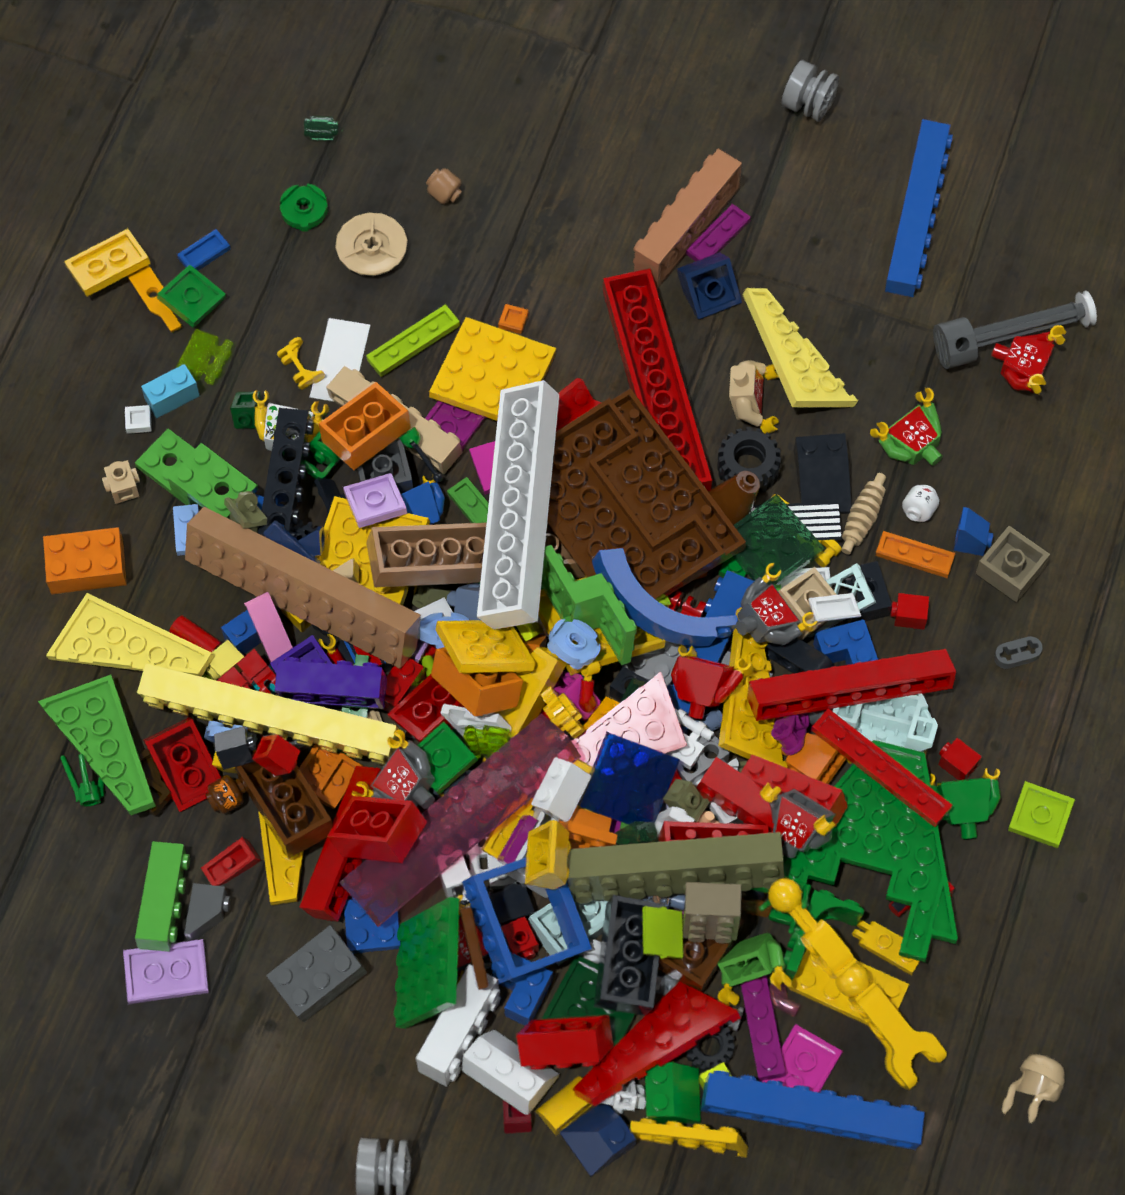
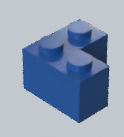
M865 620L815 632L814 648L825 654L833 663L845 660L846 665L858 662L878 660Z
M510 952L515 968L531 963ZM540 968L500 983L498 980L499 985L513 991L504 1007L505 1016L524 1026L533 1020L553 982V972ZM493 971V977L498 979L496 972Z

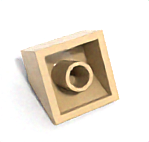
M815 567L778 591L801 621L800 623H802L804 614L812 612L808 601L809 598L837 595ZM814 617L806 621L808 624L815 622ZM828 621L818 622V626L814 631L804 630L802 631L803 634L797 638L803 641Z

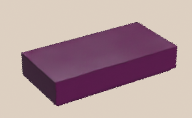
M530 815L521 816L497 858L498 862L506 865L515 861L528 838V832L534 828L538 821Z

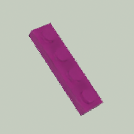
M764 975L741 983L759 1081L786 1076L767 976Z

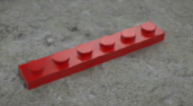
M829 708L812 726L811 731L932 826L936 827L951 810V803Z

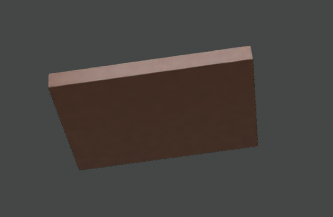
M631 388L613 400L609 397L556 432L547 524L586 578L596 575L592 560L599 550L623 548L627 563L636 580L650 596L659 601L746 549V541Z

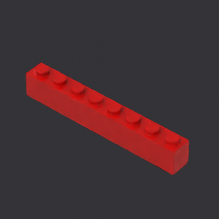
M946 649L932 650L749 681L747 700L755 720L760 721L826 710L828 708L832 709L953 689L956 670Z

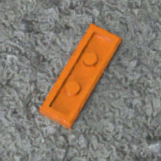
M883 531L875 556L948 578L955 553Z

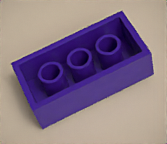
M286 657L285 661L278 660L275 682L277 696L317 705L384 709L387 677L383 668L379 667L376 663L366 662L363 663V666H355L349 661H337V664H327V661L322 659H311V662H301L299 658Z

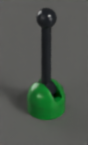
M416 427L411 428L399 437L400 441L408 448H415L433 474V480L441 482L443 479L442 474L437 473L419 446L421 436Z

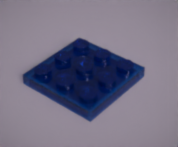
M607 731L589 774L591 778L578 802V806L651 832L680 759Z

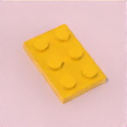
M129 229L64 261L67 269L86 296L151 264L148 256Z

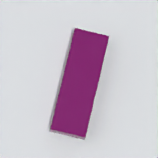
M732 204L686 250V255L694 261H698L719 253L750 222L751 217Z

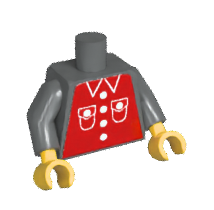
M770 563L766 567L765 575L762 578L759 576L745 590L740 602L742 609L737 614L739 621L736 623V629L741 635L750 633L758 643L767 641L769 643L785 645L802 635L804 630L814 631L818 626V621H815L813 624L806 623L807 620L814 617L812 612L804 614L802 623H800L801 621L774 585L767 584L769 581H776L781 574L780 570L776 575H771L769 570L772 569L775 563Z
M395 730L394 735L400 741H395L392 737H388V745L397 749L371 784L374 789L369 790L367 783L360 781L356 785L364 788L365 792L359 794L353 791L352 795L413 801L415 806L419 804L423 809H427L435 800V797L428 791L434 782V776L430 772L431 767L427 753L412 741H406L405 733L402 730Z
M767 783L760 791L761 797L769 802L774 824L773 833L780 832L781 840L784 841L782 847V854L784 856L795 858L798 850L805 852L811 848L817 849L832 839V828L835 827V823L831 821L835 813L795 789L780 796L781 788L775 787L772 789L770 783Z

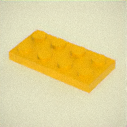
M806 950L789 990L866 1024L848 1000L849 997L838 990L835 978H830L811 953ZM856 961V964L861 965L867 970L869 982H874L898 1011L909 984Z

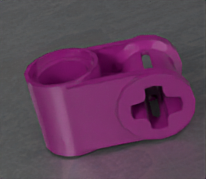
M808 713L775 718L771 735L781 743L782 751L786 755H793L803 747L807 727L809 726Z

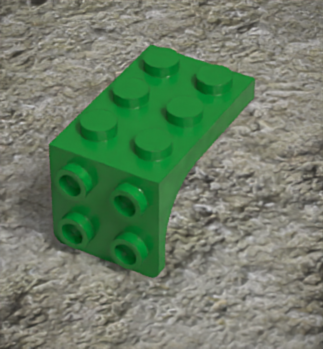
M814 890L806 909L817 923L820 920H837L851 926H857L864 913V909L860 907L859 903L849 899L842 901L834 898L835 895L826 890ZM796 926L794 933L790 936L787 947L791 948V951L787 950L785 956H783L785 963L783 972L791 980H793L797 973L806 948L801 941V937L805 933L800 926Z

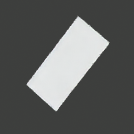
M329 318L316 371L322 370L325 373V377L320 382L313 383L310 393L311 398L333 401L330 399L326 387L344 366L350 370H360L370 329L369 324Z

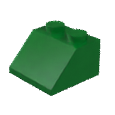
M667 1062L661 1067L657 1064L648 1069L645 1076L646 1119L654 1120L656 1124H666L668 1121L681 1124L700 1123L699 1069L674 1062Z

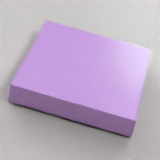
M391 473L343 487L344 494L359 528L407 514L406 506Z

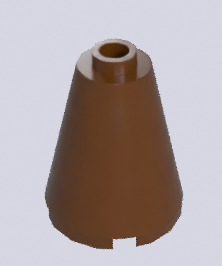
M742 471L708 491L737 531L741 530L749 520L760 482L754 473Z

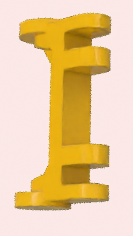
M296 337L289 342V345L279 350L277 355L279 358H282L281 361L284 365L294 362L300 372L293 379L296 383H299L298 387L302 390L312 383L320 382L325 377V373L322 370L312 372L303 368L297 359L298 350L303 344V340L300 337Z

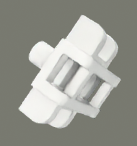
M633 1078L623 1084L627 1086H623L621 1091L601 1102L602 1104L613 1105V1110L617 1114H622L624 1109L632 1111L635 1108L644 1109L646 1104L645 1090L642 1085L635 1084Z

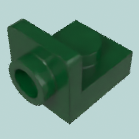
M259 391L257 393V398L259 400H262L261 393ZM236 392L230 407L234 428H256L255 407L257 403L253 400L254 392Z

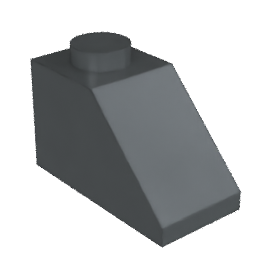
M193 883L184 932L187 941L197 940L223 921L224 913L229 912L231 897L227 896L225 887Z

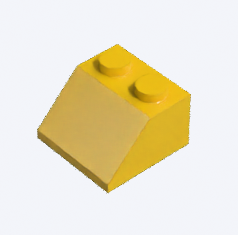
M551 820L528 832L525 884L553 890L566 884L569 876L567 857L571 844L568 841L569 831L558 821Z

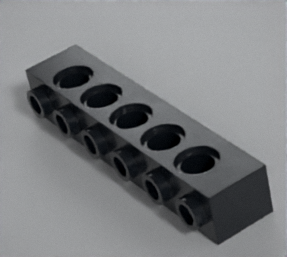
M279 407L262 505V512L267 517V525L259 526L258 534L264 536V531L274 521H277L284 525V528L296 538L293 526L294 524L298 525L299 510L296 508L297 502H302L303 487H300L301 479L306 478L307 465L304 464V459L310 455V442L307 441L308 435H313L314 420H310L309 410ZM291 435L299 436L296 439H289ZM288 457L295 458L293 461H285ZM285 479L292 480L288 484L281 483ZM280 502H288L285 506H277Z

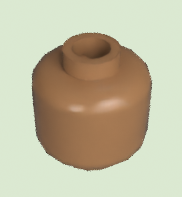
M436 169L426 182L428 194L441 204H445L448 201L454 203L462 193L459 189L461 180L448 169Z

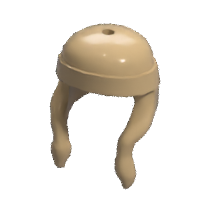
M1038 1054L1030 1055L1024 1060L1020 1068L1023 1075L1010 1085L1002 1106V1112L1006 1114L1013 1104L1016 1090L1036 1095L1028 1109L1030 1123L1037 1116L1040 1102L1042 1100L1057 1101L1064 1086V1069L1061 1064L1050 1057Z

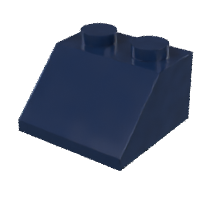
M721 252L676 269L682 291L697 319L742 303L730 258Z

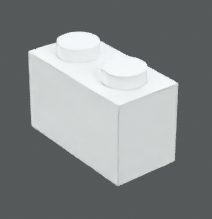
M555 757L531 805L552 818L563 822L569 821L591 775L573 763Z

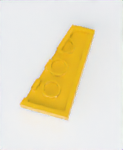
M259 812L271 905L297 902L304 850L288 859Z
M645 1118L640 1119V1122L631 1121L630 1131L638 1140L672 1145L673 1140H677L679 1145L686 1148L696 1149L701 1144L705 1148L713 1150L712 1152L724 1154L726 1149L736 1150L738 1152L737 1156L747 1158L748 1146L733 1128L720 1127V1130H710L708 1126L694 1124L693 1128L683 1127V1124L674 1121H668L666 1125L656 1124V1121Z

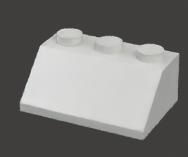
M496 1030L479 1036L463 1055V1072L526 1115L532 1111L559 1077V1074L547 1065L545 1068L537 1070L530 1069V1066L521 1067L518 1045Z

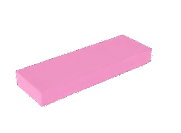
M268 592L244 603L270 663L293 648Z

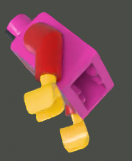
M598 661L583 666L580 669L582 675L574 674L570 676L569 672L563 671L554 687V690L559 695L564 692L572 700L578 711L582 714V718L579 720L585 723L600 705L599 698L593 692L594 680H592V675L600 672Z

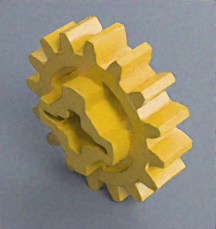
M550 686L540 694L547 704L543 710L556 728L561 732L566 730L574 739L585 731L582 724L578 721L582 718V714L564 692L559 695Z

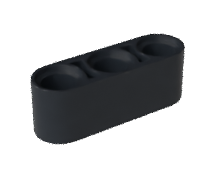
M795 638L785 645L767 642L768 645L765 647L768 658L794 674L834 667L830 658L799 638Z

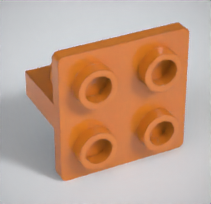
M576 807L569 821H558L569 831L568 841L571 844L570 849L616 845L617 834L609 832L612 819L608 816Z

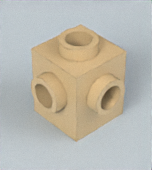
M128 460L124 462L117 461L104 467L107 477L102 478L106 492H112L115 504L139 497L135 483L140 482L136 468L130 469Z

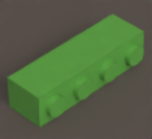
M152 841L135 936L138 949L170 952L171 943L176 942L177 927H174L175 919L180 918L182 907L181 902H179V896L184 894L186 879L183 878L184 870H188L190 855L186 854L184 844Z

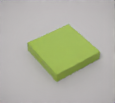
M1025 781L1008 831L1058 848L1075 799Z

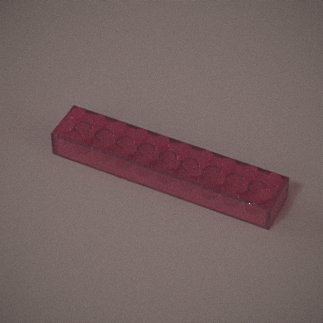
M540 714L422 813L427 823L402 863L367 859L339 883L355 904L379 927L535 796L555 757L574 763L581 755L568 735L547 717Z

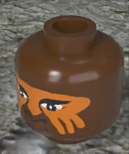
M225 775L208 785V793L205 796L215 812L219 811L222 814H227L243 804L244 798L242 794L246 790L239 779L233 780L229 775Z

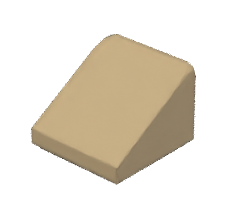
M350 559L333 570L359 584V565L355 559Z

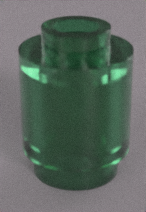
M310 116V118L304 119V137H310V139L333 140L334 135H338V121H334L333 116Z

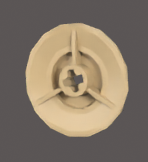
M365 213L353 217L343 225L336 241V250L340 261L349 270L361 275L375 276L389 272L401 262L407 248V238L403 227L395 219L381 213Z

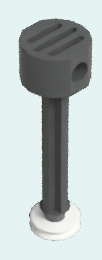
M1085 290L1083 294L1080 292L1076 293L1075 303L1070 302L1065 305L977 328H972L971 323L965 317L934 325L933 329L936 353L945 369L977 361L978 347L1053 328L1056 325L1076 323L1078 320H1080L1084 327H1088L1089 324L1093 326L1097 321L1096 307L1092 296Z

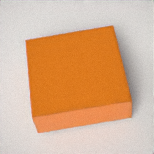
M505 304L498 328L522 334L529 310Z

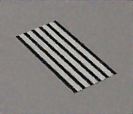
M838 501L753 505L751 511L752 527H774L775 542L797 541L778 524L794 531L805 541L841 540ZM771 531L756 532V542L772 543Z

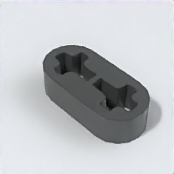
M1032 636L1003 643L996 649L994 661L1003 669H1010L1034 662L1041 655L1042 643L1039 639ZM1027 645H1030L1031 648H1036L1034 654H1031L1028 650L1024 651ZM1004 651L1007 655H1011L1010 660H1007L1005 657L1001 658Z

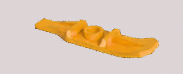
M149 265L127 276L149 311L160 316L171 333L182 327L172 310L159 301L157 296L149 297L150 293H158L164 288Z

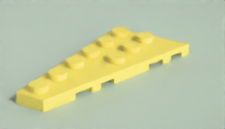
M746 288L743 297L791 406L854 407L858 402L856 397L848 395L843 388L845 385L840 378L835 379L828 370L830 365L808 338L803 339L797 332L799 327L795 322L788 321L783 314L784 309L767 288Z
M86 593L46 655L49 660L143 671L145 663L199 677H202L214 658L211 652Z

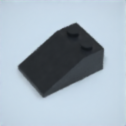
M845 433L796 437L794 457L800 503L838 501L839 514L850 513L852 505Z

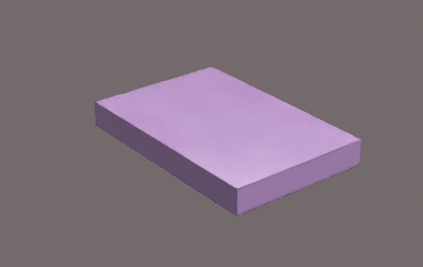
M203 939L171 944L170 952L138 948L123 950L129 1004L209 993Z

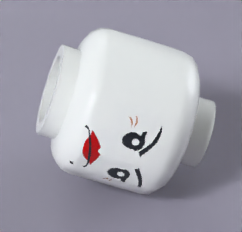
M928 485L912 487L902 502V508L907 517L912 521L918 522L928 521L939 506V498L936 491Z

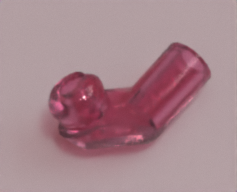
M782 982L780 991L771 983L769 991L774 1007L795 1017L800 1005L788 999L787 985Z

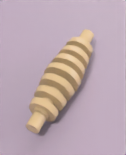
M877 473L874 481L867 482L865 489L862 490L855 504L852 505L847 519L848 522H846L845 531H843L842 539L845 541L841 549L843 553L850 554L854 546H859L867 535L868 530L871 529L876 521L886 491L882 486L886 479L884 474Z

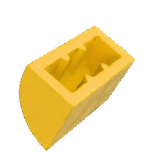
M579 1076L536 1110V1113L556 1136L561 1130L569 1126L593 1106L574 1094L572 1088L582 1079Z

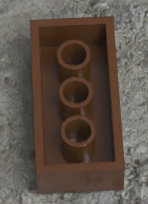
M255 761L235 767L239 780L288 859L327 838L333 828L332 820L297 765L291 773L278 776L273 775Z

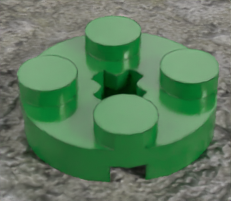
M299 184L294 185L283 193L280 200V211L283 220L291 227L303 232L319 225L328 213L324 192L312 184H306L307 186L299 187ZM299 204H309L308 209L300 210Z

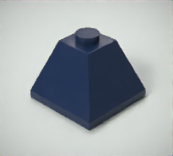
M600 1103L560 1131V1135L590 1177L597 1174L636 1145V1138L608 1104Z

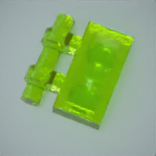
M196 329L176 368L185 364L194 380L199 381L202 373L206 374L204 381L212 385L215 379L220 377L222 366L225 360H228L232 354L231 348L234 343L231 340L225 339L222 346H217L219 342L217 336ZM211 356H215L213 364H208Z
M472 725L465 727L463 734L465 743L477 759L481 757L482 753L487 754L488 759L495 761V756L492 754L494 752L499 756L500 763L514 762L516 754L510 729L484 725L483 730L475 729Z

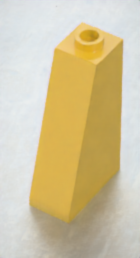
M537 647L530 654L535 661L533 671L515 673L523 680L517 707L493 712L501 715L512 727L510 735L507 737L513 741H525L545 705V701L540 694L550 686L552 688L555 687L567 665L566 662L561 660L556 654L551 653L546 647Z

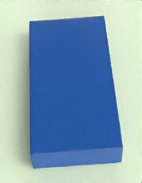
M215 229L178 253L177 257L185 268L191 265L199 271L231 250L229 243Z

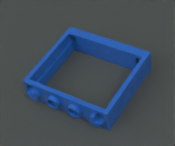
M526 858L485 871L462 881L466 891L465 897L469 900L473 910L474 922L479 926L483 937V946L489 953L492 961V970L496 972L500 983L592 949L566 881L565 885L554 890L545 888L568 949L515 968L484 881L526 867Z

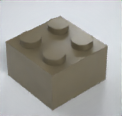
M1008 526L979 561L976 574L1017 603L1044 570L1050 554L1014 528Z

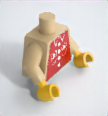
M747 360L739 363L738 366H732L729 396L736 419L744 420L756 427L760 425L764 434L777 431L778 428L773 425L779 423L778 419L772 416L764 420L761 415L762 375L764 374L767 380L779 378L775 372L774 365L765 366L764 363Z

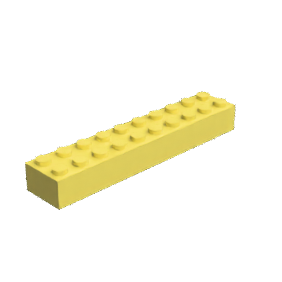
M145 663L137 694L144 698L143 702L156 709L163 710L164 706H167L174 713L188 716V713L191 712L198 716V719L204 721H213V718L228 727L239 724L248 728L249 732L262 734L263 731H267L272 735L278 734L286 741L288 737H291L298 744L312 747V744L315 743L321 746L322 750L337 753V749L352 758L362 759V755L372 759V762L380 765H385L397 749L388 745V737H392L395 741H400L394 735L395 730H400L397 725Z

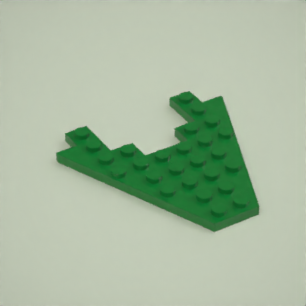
M877 740L872 741V743L931 788L924 752ZM853 764L834 786L843 791L848 807L836 827L832 828V839L817 849L811 848L805 852L798 850L795 858L783 855L784 878L793 881L800 880L806 884L808 879L834 885L840 862L892 875L886 899L911 906L899 955L925 962L931 938L956 944L958 938L938 825L936 827L932 826ZM764 887L752 888V890L769 894V889ZM771 907L769 920L790 926L792 916L789 912L783 913Z

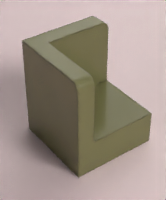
M444 584L417 585L412 604L420 609L444 597L447 601L448 594L453 590Z

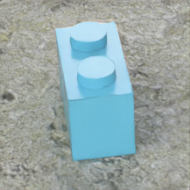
M185 364L141 386L145 401L150 405V409L156 418L200 396L196 381Z

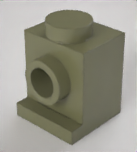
M675 779L663 798L669 808L678 807L685 810L688 816L695 819L694 822L699 820L710 803L708 799L702 797L691 781Z

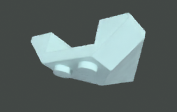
M923 694L833 709L835 714L871 742L877 740L916 751H923L932 747L938 728L935 718H932L928 711V704Z

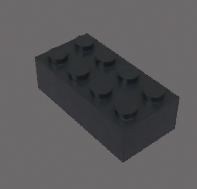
M613 895L606 903L594 1007L644 1016L653 1009L659 956L643 954V907L660 908L665 906V904Z

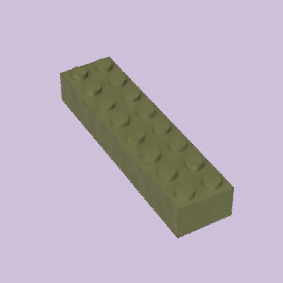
M780 832L570 849L567 857L569 889L574 902L581 904L590 903L595 900L609 901L613 895L642 899L645 896L669 897L672 894H685L686 882L741 885V891H748L759 887L770 889L775 881L784 878Z

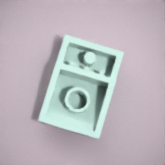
M595 900L586 904L574 902L588 940H595L603 933L605 909L608 901ZM551 903L529 917L528 924L534 936L549 955L568 949ZM569 958L564 959V960L559 961V962H556V963H557V965L559 966L560 964H562L563 962H565V961L568 960Z

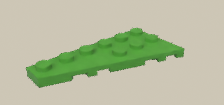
M112 675L38 701L42 709L75 749L84 755L85 761L131 816L156 807Z

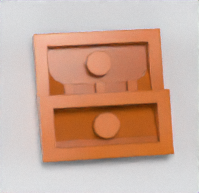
M315 744L299 769L319 801L335 809L346 792L355 767L362 765L342 752L339 754L322 750V747L318 746V744Z

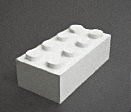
M471 965L467 967L457 985L456 1005L442 1011L416 1057L418 1071L446 1087L451 1080L455 1081L462 1069L459 1065L463 1055L472 1046V1041L476 1034H482L488 1022L485 1019L490 1010L492 1012L495 1011L501 999L498 996L500 993L498 979L486 974L488 988L477 989Z

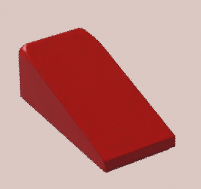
M241 837L202 866L201 869L211 885L222 886L261 861V858L251 842Z

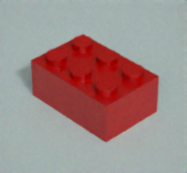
M352 796L327 837L342 857L402 863L427 821L413 801Z
M609 1015L531 1020L516 1035L521 1067L530 1066L532 1070L545 1068L546 1065L566 1068L572 1066L573 1063H582L586 1067L599 1064L613 1047Z

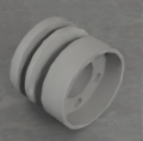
M801 60L796 65L787 82L782 97V106L797 112L805 104L804 115L809 117L813 113V120L819 122L834 101L839 76L833 73L828 77V71L823 70L816 78L817 67Z
M361 1138L357 1156L356 1195H377L379 1185L384 1186L385 1195H392L393 1186H396V1195H405L411 1175V1156L408 1149V1140H400L399 1150L395 1152L394 1140L390 1139L386 1152H381L379 1139Z

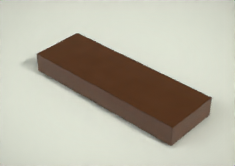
M469 906L461 907L459 911L476 987L478 990L488 988V980L472 909Z

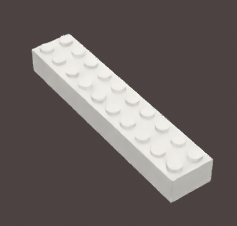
M544 380L503 389L500 392L477 617L493 630L538 622L559 394Z

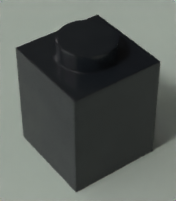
M245 726L214 734L215 750L223 770L254 762L252 758L253 751L256 750V744L253 735L248 736Z

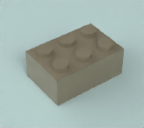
M686 882L683 909V938H688L691 942L715 939L718 943H730L731 940H736L741 912V885Z

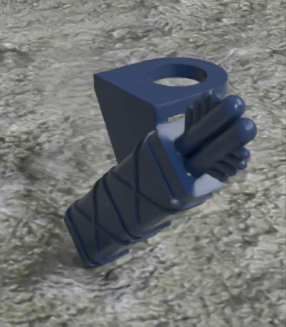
M274 521L264 531L263 534L266 538L318 564L321 563L316 556H321L324 551L325 532L323 526H318L315 531L300 540L292 536L277 521Z

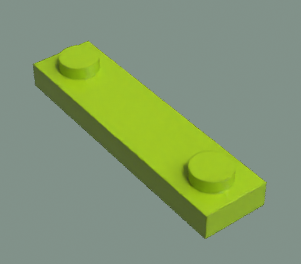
M445 304L366 355L367 361L379 376L382 377L458 328L460 321Z

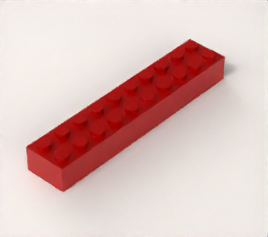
M651 269L603 278V295L629 387L707 491H710L712 478Z

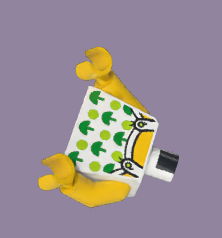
M256 390L253 393V400L257 403L255 407V427L259 438L265 442L266 449L272 451L279 407H290L268 403L266 407L265 402L269 399V393L265 390V399L261 401L257 398L258 391ZM319 401L312 404V412L309 411L310 420H314L313 435H308L307 442H311L320 431L319 423L323 421L322 416L326 415L329 411L327 404H324L321 413L317 409ZM291 435L289 439H296L299 436Z

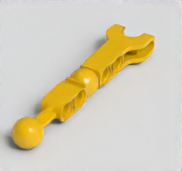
M781 878L771 885L768 894L771 906L777 911L789 912L805 934L801 937L804 946L830 978H835L838 990L849 997L848 1000L885 1047V1066L888 1073L902 1088L911 1090L917 1084V1077L911 1068L914 1055L920 1052L931 1062H942L947 1056L946 1051L933 1034L914 1031L874 982H869L867 970L855 963L857 960L831 926L824 920H820L817 923L807 909L801 907L802 891L795 881L788 878Z

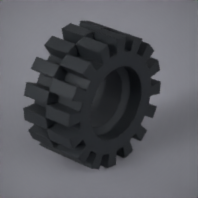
M721 1025L719 1032L712 1036L709 1033L696 1040V1046L685 1052L687 1060L692 1062L694 1068L699 1067V1071L704 1072V1070H710L723 1062L727 1066L734 1050L733 1035H730L728 1027L725 1029ZM713 1037L719 1042L720 1049L715 1055L708 1056L700 1051L699 1042L703 1038Z

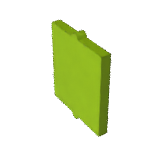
M665 906L660 908L643 907V954L660 956L661 959L666 957L683 958L682 911L669 910Z

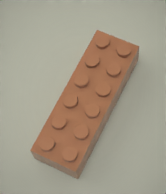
M717 149L713 155H709L705 159L703 168L692 175L689 185L685 189H680L676 195L675 202L672 205L666 206L661 219L658 222H653L646 237L639 239L634 247L635 258L633 260L634 272L650 268L657 289L685 256L686 250L703 234L738 191L742 167L740 161L720 149Z

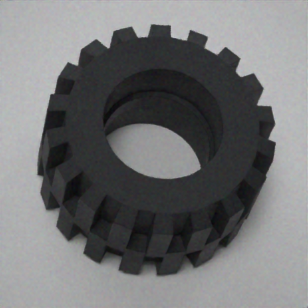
M746 427V431H742L741 428L737 429L735 435L732 432L729 433L727 440L723 439L718 453L717 471H719L718 476L720 480L723 479L724 482L742 471H750L759 479L760 487L758 491L761 493L766 492L767 486L771 488L774 485V480H777L781 452L780 448H777L778 443L776 440H771L769 433L762 434L761 429L757 428L756 431H752V427ZM743 455H752L757 457L762 464L756 468H744L736 462V459Z

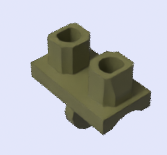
M240 492L237 499L225 498L224 505L230 511V519L240 524L243 529L248 528L258 533L259 526L267 525V517L257 506L258 498L253 492Z

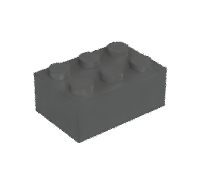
M330 925L266 976L301 1021L306 1022L364 976L367 971Z

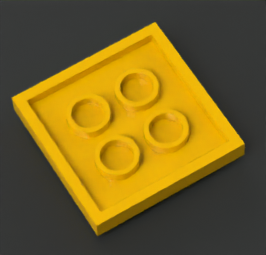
M481 620L437 621L435 630L459 673H520L522 671H533L535 661L514 626L493 630Z

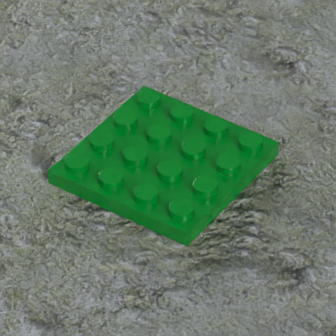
M448 897L401 923L398 928L397 939L400 941L401 946L396 957V965L398 966V978L395 983L397 1004L394 1009L396 1028L406 1029L456 1005L459 898Z

